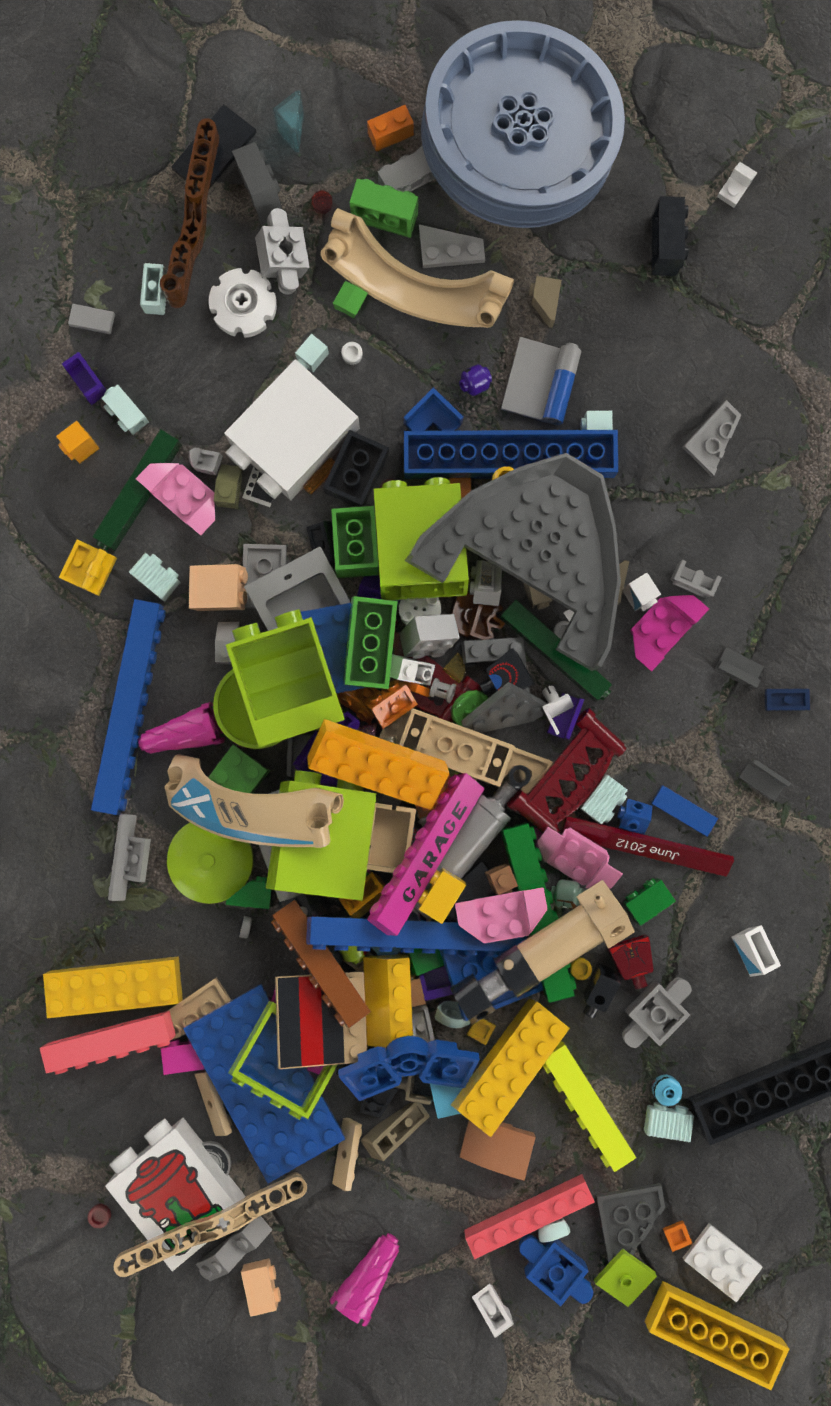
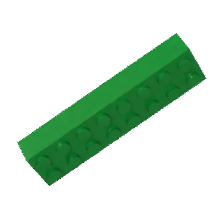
M521 823L503 828L501 835L510 868L518 884L516 891L544 888L547 911L529 934L530 937L556 921L558 916L551 909L550 904L554 903L551 891L545 887L548 879L545 869L540 868L539 861H542L540 850L534 846L533 840H536L534 827L529 826L528 823ZM570 963L541 981L544 996L549 1003L575 996L573 990L577 989L574 977L571 976V973H568L567 969L571 968Z

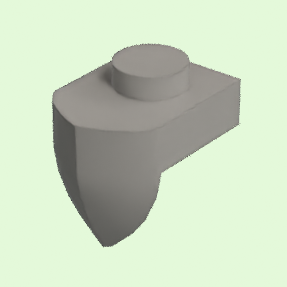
M200 448L189 450L190 464L197 472L217 475L223 458L219 452Z

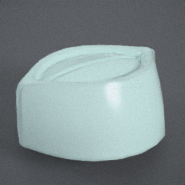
M444 1001L437 1007L435 1020L450 1028H462L470 1024L469 1020L463 1021L456 1001Z
M563 1218L538 1229L540 1242L554 1241L570 1233V1228Z

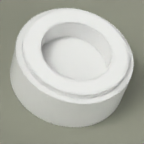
M356 342L346 343L341 351L343 360L350 365L359 363L363 356L362 348Z

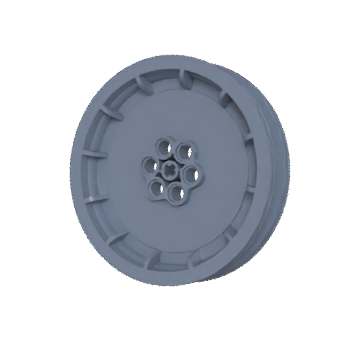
M516 20L492 23L477 28L457 40L443 54L435 66L427 88L421 123L424 155L433 176L442 189L457 204L475 216L508 227L533 228L551 225L565 220L582 210L594 199L604 185L620 150L624 135L625 116L623 101L617 83L605 63L591 48L571 34L550 25L531 21Z

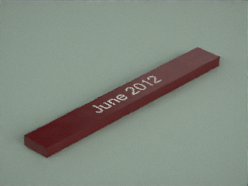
M569 816L566 817L561 830L562 834L565 829L572 828L601 847L726 877L734 863V856Z

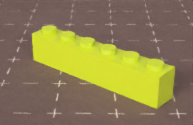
M561 1041L544 1063L543 1068L547 1074L552 1072L555 1080L552 1082L558 1092L564 1091L567 1099L564 1100L571 1112L575 1110L579 1115L576 1120L582 1130L587 1128L591 1134L588 1139L594 1149L599 1147L603 1153L600 1158L606 1168L611 1166L613 1171L616 1172L636 1159V1156L564 1042Z

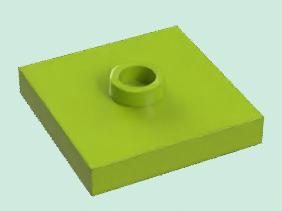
M622 1248L596 1276L594 1281L601 1289L629 1307L657 1275L653 1269Z

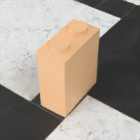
M238 564L190 566L189 608L196 611L245 610V604L248 599L244 588L248 581L246 568Z

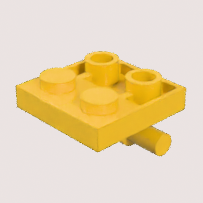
M76 540L59 578L100 596L117 558L100 548L97 549L80 540Z

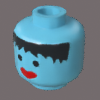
M667 1074L660 1075L653 1081L651 1087L652 1094L660 1104L673 1106L680 1101L682 1087L674 1077Z

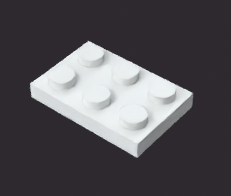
M708 1223L682 1257L685 1262L735 1302L739 1300L763 1268L759 1262L710 1223Z

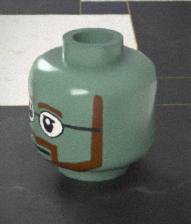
M561 879L557 882L556 886H552L551 894L557 907L574 909L580 905L576 896L583 893V888L580 887L578 882Z

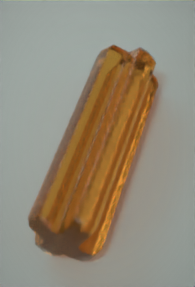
M329 458L303 485V489L308 494H313L327 479L335 461Z

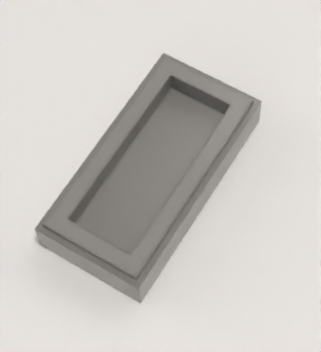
M72 304L68 324L71 327L111 334L115 313Z

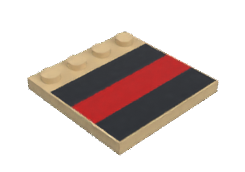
M364 971L344 972L365 1002ZM311 974L275 977L278 1069L358 1062V1054L367 1051L366 1016L350 1028H347L345 1024L341 1027L334 1017L336 1014L332 1006L328 1008L321 998L324 993L320 987L315 989L310 982L309 977Z

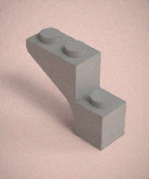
M261 1216L257 1217L235 1231L229 1238L201 1258L196 1264L200 1269V1274L209 1281L228 1274L246 1253L255 1250L272 1229Z

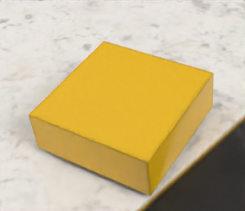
M483 1018L477 1023L471 1024L466 1034L486 1045L496 1025Z

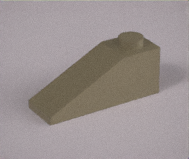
M411 1102L377 1124L360 1141L372 1158L384 1161L430 1116L421 1103Z

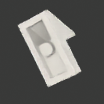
M739 162L717 197L735 208L757 172Z
M488 1284L472 1297L495 1338L514 1324L509 1308L503 1305L491 1284Z

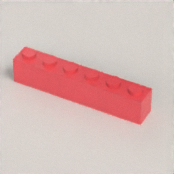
M165 1011L48 1042L40 1047V1052L46 1074L55 1072V1075L68 1071L69 1067L75 1066V1069H80L88 1066V1062L95 1061L96 1064L108 1061V1057L116 1056V1059L129 1055L130 1051L136 1050L137 1053L149 1050V1046L157 1045V1048L170 1044V1040L176 1036L170 1011Z
M581 1174L465 1229V1239L474 1259H477L595 1201Z

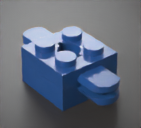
M527 1234L520 1239V1253L529 1261L524 1267L528 1280L560 1306L563 1305L569 1296H572L581 1304L588 1303L592 1299L593 1289L591 1283L584 1278L589 1270L582 1258L559 1239L542 1243L531 1234Z

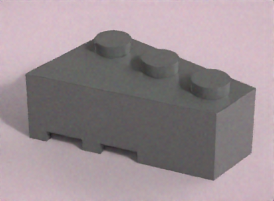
M254 142L233 150L232 153L246 190H248L252 199L251 202L256 208L259 221L263 225L267 223V217L273 209H282L278 197V192L281 190L277 180H272L271 178L274 175L270 164L265 165L267 159L263 149L259 150Z

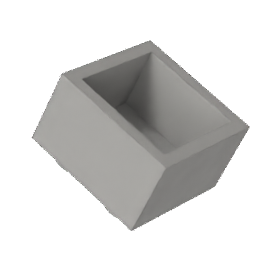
M454 614L415 616L399 633L404 657H413V659H420L432 655L434 658L441 657L460 638Z

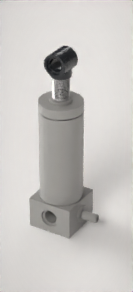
M523 765L513 766L504 778V783L494 793L493 797L488 796L486 798L481 794L438 866L437 870L439 872L443 867L460 879L464 877L504 828V825L511 819L504 813V805L516 792H519L523 786L529 783L531 774L527 767ZM516 770L524 772L525 778L522 782L514 780L513 774ZM428 883L425 889L429 890L432 884ZM417 902L414 909L428 921H431L433 918L420 911L419 903ZM449 912L448 916L446 917V919L449 920V921H450V912Z

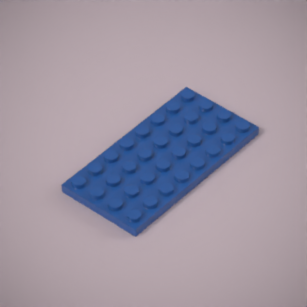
M262 984L188 1024L183 1030L267 1183H270L344 1141L345 1135L323 1095L319 1098L309 1119L302 1116L299 1120L288 1114L290 1109L283 1105L280 1109L269 1103L271 1098L264 1094L261 1098L250 1092L252 1087L246 1083L241 1087L231 1081L233 1076L228 1074L267 1003L271 1001ZM271 1014L239 1072L302 1107L315 1081L307 1067L278 1069L276 1015Z

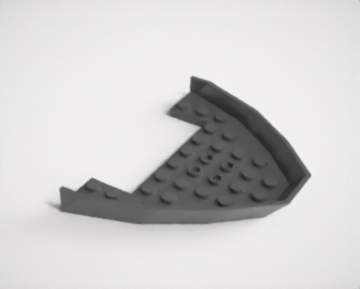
M568 453L518 467L470 491L420 535L405 559L406 562L443 583L463 547L467 548L573 611L574 614L555 650L591 671L602 667L611 649L621 578L616 524L604 476Z

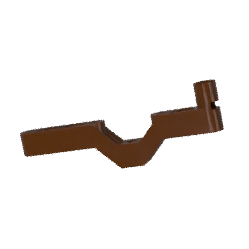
M209 118L202 119L197 125L185 183L184 220L181 235L173 245L167 274L163 275L160 279V287L169 305L173 308H181L186 303L194 261L202 250L206 232L207 197L219 143L216 124ZM203 151H208L207 154L200 155ZM204 171L202 175H196L197 172ZM178 272L184 273L179 278L175 276Z

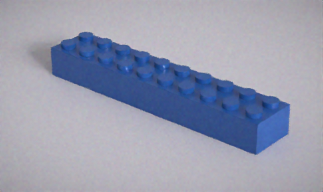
M618 430L404 431V479H431L437 477L446 479H492L494 472L501 467L506 466L516 469L564 453H568L601 473L604 478H615L618 473Z

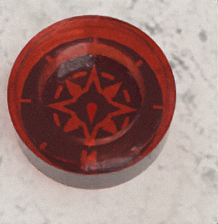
M317 191L312 196L313 209L320 214L329 212L333 206L332 196L327 191Z

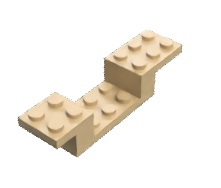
M413 708L382 729L379 737L381 739L395 737L396 744L446 761L449 769L463 774L467 773L471 777L496 787H500L504 783V778L513 766L523 765L528 768L531 774L529 783L521 788L527 795L553 763V761L515 748L514 745ZM516 770L513 774L514 780L522 782L525 778L524 772Z

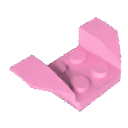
M179 463L149 464L136 478L155 498L199 535H202L215 521L214 492L184 465H179Z
M547 827L537 841L544 862H547L581 885H586L585 888H591L603 880L608 888L611 889L623 875V873L608 864L610 857L607 850L572 828L565 829L562 834H559L550 827Z
M537 888L455 903L459 926L485 944L529 936L547 911L544 888Z

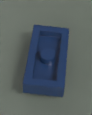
M765 689V711L810 710L809 689Z

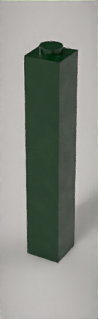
M161 429L159 430L92 536L98 541L96 545L106 551L109 548L116 551L151 496L150 491L138 482L136 478L149 464L171 463L182 446L178 439Z
M517 600L501 615V620L523 637L526 642L592 700L596 702L601 699L603 701L611 693L609 688L612 684L598 671H591L555 650L560 638Z

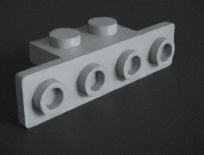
M119 815L108 900L124 901L126 899L128 880L135 882H145L151 839L134 837L136 815Z

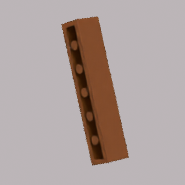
M293 900L271 916L274 919L271 921V924L278 933L282 931L286 937L283 941L290 952L294 950L299 956L296 961L303 970L307 968L311 974L309 980L315 989L320 987L324 993L321 998L328 1008L332 1006L336 1011L334 1017L341 1027L345 1024L347 1028H350L371 1013L327 946L326 950L312 949V945H306L307 917L296 900Z

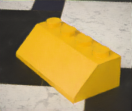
M407 954L363 957L365 1004L371 1011V1013L366 1015L367 1046L386 1048L390 1042L397 1038L413 1036L410 958Z

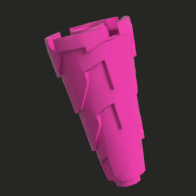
M213 702L201 704L200 707L190 710L182 716L145 731L146 733L141 734V738L138 739L140 749L152 754L167 750H180L224 743L225 737L220 738V734L223 732L215 719L214 709H211Z
M387 1233L386 1236L382 1235L381 1238L379 1237L367 1255L330 1298V1303L334 1304L337 1301L338 1303L335 1308L350 1320L358 1324L363 1319L362 1326H367L370 1322L388 1272L399 1252L398 1248L400 1246L397 1244L399 1240L390 1233Z

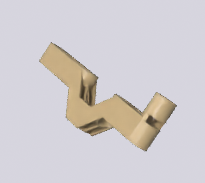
M297 1172L289 1173L285 1179L246 1196L226 1209L208 1217L187 1222L121 1252L115 1259L114 1271L120 1277H127L193 1246L211 1242L235 1232L257 1217L304 1196L307 1191V1183L301 1174ZM296 1180L301 1181L297 1189L290 1188L292 1182ZM273 1190H279L282 1193L280 1200L271 1201L269 1199L270 1193ZM265 1194L268 1206L265 1207L264 1202L258 1204V1209L255 1211L253 1208H248L251 1206L252 1200H255L256 1203L263 1201L262 1195ZM220 1218H223L225 1221L229 1220L226 1228H223L221 1225L217 1226ZM188 1229L192 1232L196 1231L194 1239H190L189 1236L182 1239V1245H179L178 1233H180V1238L187 1235ZM168 1238L173 1239L175 1242L174 1248L170 1250L162 1246V1242ZM146 1248L151 1249L153 1252V1257L148 1260L143 1259L140 1254ZM134 1253H136V1260L129 1263L128 1269H125L124 1266H119L122 1259L126 1262L131 1261L134 1258Z

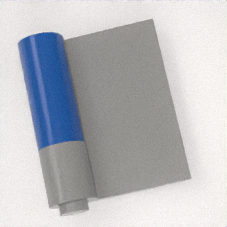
M520 337L501 410L553 425H562L581 355L578 345L567 343L561 346V348Z

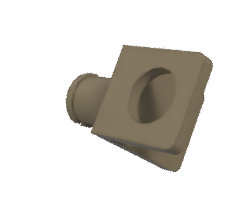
M415 1075L402 1077L399 1086L394 1087L405 1090L406 1101L428 1105L433 1101L431 1096L413 1093Z

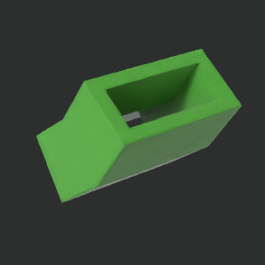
M345 281L333 305L336 310L354 319L368 293Z

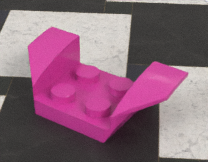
M694 595L659 598L658 602L630 629L633 635L636 659L651 672L692 625L696 624L709 610Z

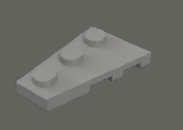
M419 225L423 268L485 263L483 239Z
M727 400L718 407L682 447L711 477L715 475L717 465L723 457L726 445L732 437L741 417V414Z

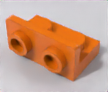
M400 680L389 682V689H382L380 692L372 694L364 702V705L372 712L382 729L418 705L408 686Z
M367 687L341 692L337 697L341 704L355 712L361 721L370 724L374 716L364 705V702L372 694L380 691L376 688Z

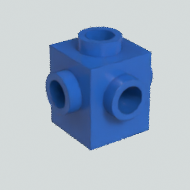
M627 799L625 805L620 806L617 818L620 819L619 828L644 835L651 822L652 806Z

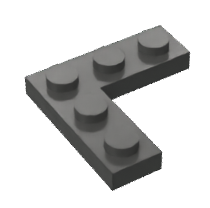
M523 637L461 642L463 664L497 661L510 649L515 648L527 668ZM529 688L524 689L525 691L530 693Z

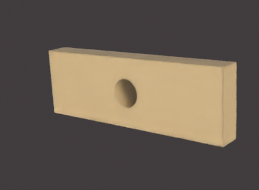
M206 1070L195 1073L215 1136L231 1134V1118L226 1114L224 1103Z
M343 1118L341 1130L345 1135V1140L338 1145L332 1184L344 1191H351L352 1182L355 1178V1164L358 1158L359 1139L362 1135V1124L350 1118Z

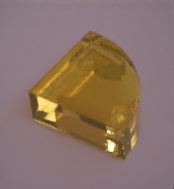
M457 653L444 667L443 671L458 683L464 677L465 664H463L462 657Z

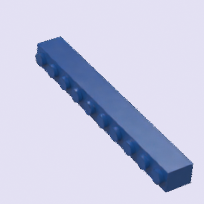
M134 599L91 807L92 811L120 815L126 809L127 799H125L126 790L130 789V769L134 768L136 757L133 756L134 749L139 746L138 739L140 736L138 735V730L144 722L142 710L143 706L147 705V686L151 685L153 673L150 672L151 666L156 662L157 652H155L156 643L159 644L161 639V631H159L160 622L163 623L165 619L164 607L158 603Z
M307 917L306 945H312V949L326 950V945H334L335 950L347 951L348 946H357V951H370V947H379V952H392V948H401L400 952L414 953V948L422 949V953L435 954V949H443V954H457V950H465V955H478V951H486V955L498 956L499 951L505 952L512 946L518 945L527 939V936L484 944L456 922H443L441 924L431 921L407 920L399 934L393 936L386 935L367 919Z

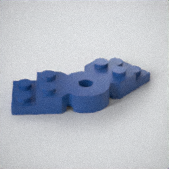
M403 1036L390 1042L386 1048L377 1046L358 1054V1062L339 1069L338 1074L343 1083L361 1101L399 1086L402 1080L401 1076L419 1074V1078L423 1083L465 1088L480 1059L477 1052L458 1050L456 1042L435 1039L427 1043L420 1037Z

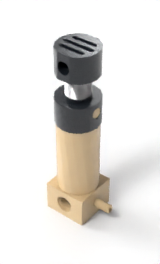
M603 880L576 896L580 903L578 907L518 945L512 946L495 957L493 960L497 967L494 972L483 977L480 981L472 973L450 987L456 1001L472 1025L494 1012L495 1008L491 1002L503 995V993L505 994L506 991H513L518 998L540 984L542 980L602 942L609 949L634 933L627 913Z

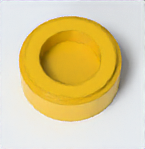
M577 958L570 964V973L577 980H585L592 973V966L585 958Z

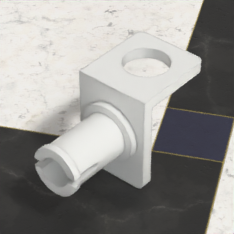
M548 686L551 694H549L546 688L542 691L543 696H545L548 702L542 708L555 733L558 735L560 733L552 718L573 708L574 705L569 694L559 697L555 687Z

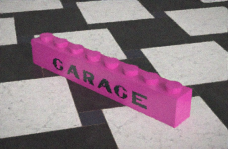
M467 773L455 774L449 779L447 789L438 797L434 810L427 815V822L424 827L416 833V840L413 845L405 851V858L402 863L395 868L391 881L382 889V896L371 907L367 920L386 935L397 936L484 791L485 788Z

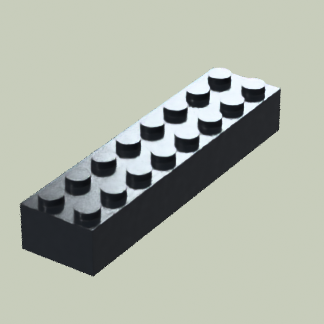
M831 1039L688 1097L704 1139L711 1146L831 1096Z

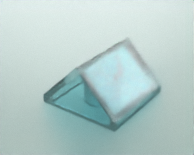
M296 90L274 107L273 112L277 130L295 152H299L304 109L301 91Z

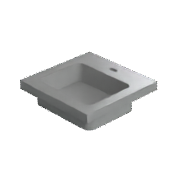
M321 547L244 586L268 631L278 628L274 618L278 615L298 609L302 612L351 603ZM287 575H291V576H292V577H291L290 579H288V580H285V579H284V577L287 576Z

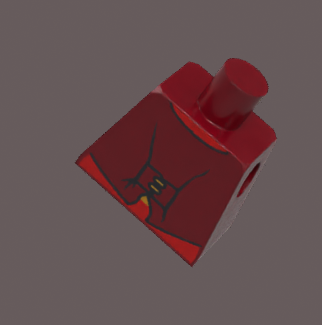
M643 934L620 941L611 948H607L623 980L632 979L635 989L648 986L645 974L654 971L649 936Z

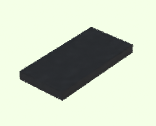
M224 104L211 118L218 130L219 143L209 189L233 162L234 156L232 151L246 146L257 133L253 126ZM194 140L171 166L172 170L184 180L187 178ZM203 151L200 155H205L208 151ZM199 171L196 175H202L204 171Z

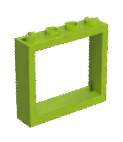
M269 1001L228 1074L233 1076L231 1081L241 1087L245 1083L251 1086L250 1092L262 1098L265 1094L270 1097L269 1103L280 1109L283 1105L290 1109L288 1114L300 1120L303 1116L309 1119L337 1065L323 1066L302 1107L239 1072L270 1015H276V1003Z

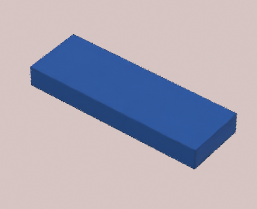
M661 785L651 802L652 805L708 837L718 820L717 817Z

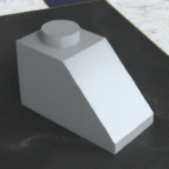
M218 622L215 638V662L217 664H231L226 644L235 642L232 630L240 628V622Z

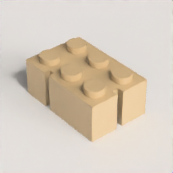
M375 803L367 869L393 873L395 868L402 863L405 858V851L411 846L416 814L415 808L397 806L396 810H393L392 805Z

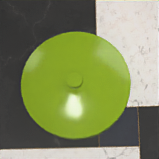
M234 670L229 671L220 681L213 702L215 719L222 732L236 744L252 749L268 748L282 742L283 740L259 748Z
M192 823L186 824L177 832L171 841L167 854L168 873L175 887L187 898L206 904L228 900L247 884L254 865L251 843L218 836Z

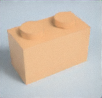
M269 1259L244 1264L241 1275L250 1317L276 1311L278 1302L281 1301L279 1287L275 1288L276 1271L274 1265L271 1266Z

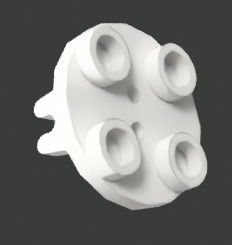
M438 597L401 600L399 615L402 622L407 625L415 616L441 615V603Z

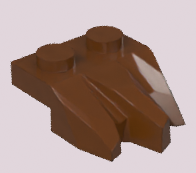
M467 592V596H454L449 614H454L460 636L488 640L494 638L491 628L501 629L505 625L495 615L496 612H501L504 608L500 604L499 606L474 604V595Z

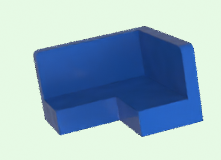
M432 388L403 419L404 425L410 431H427L433 424L440 431H456L463 424L464 417L437 390Z

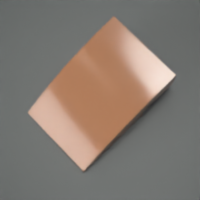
M468 1121L459 1157L486 1169L524 1181L536 1137L533 1132L515 1128L511 1124L504 1122L500 1124L492 1137H489L471 1121Z

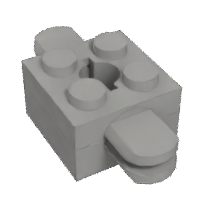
M276 208L267 217L268 226H262L255 240L262 278H277L279 291L289 295L294 293L299 287L298 278H302L310 267L303 227H289L286 211Z
M676 977L663 988L654 980L624 1010L633 1019L622 1032L625 1043L630 1047L637 1048L650 1036L661 1046L690 1016L680 1005L692 991L689 982L683 978Z

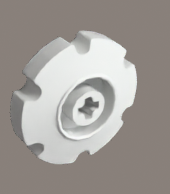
M241 268L230 270L219 277L221 284L219 286H212L209 294V309L212 314H217L214 317L217 326L232 336L242 332L245 338L263 332L267 328L265 321L273 320L277 310L276 295L274 292H269L272 288L269 280L262 278L261 273L255 270H250L248 274H244Z

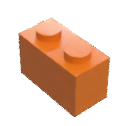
M406 105L367 121L368 135L376 152L414 136V122Z

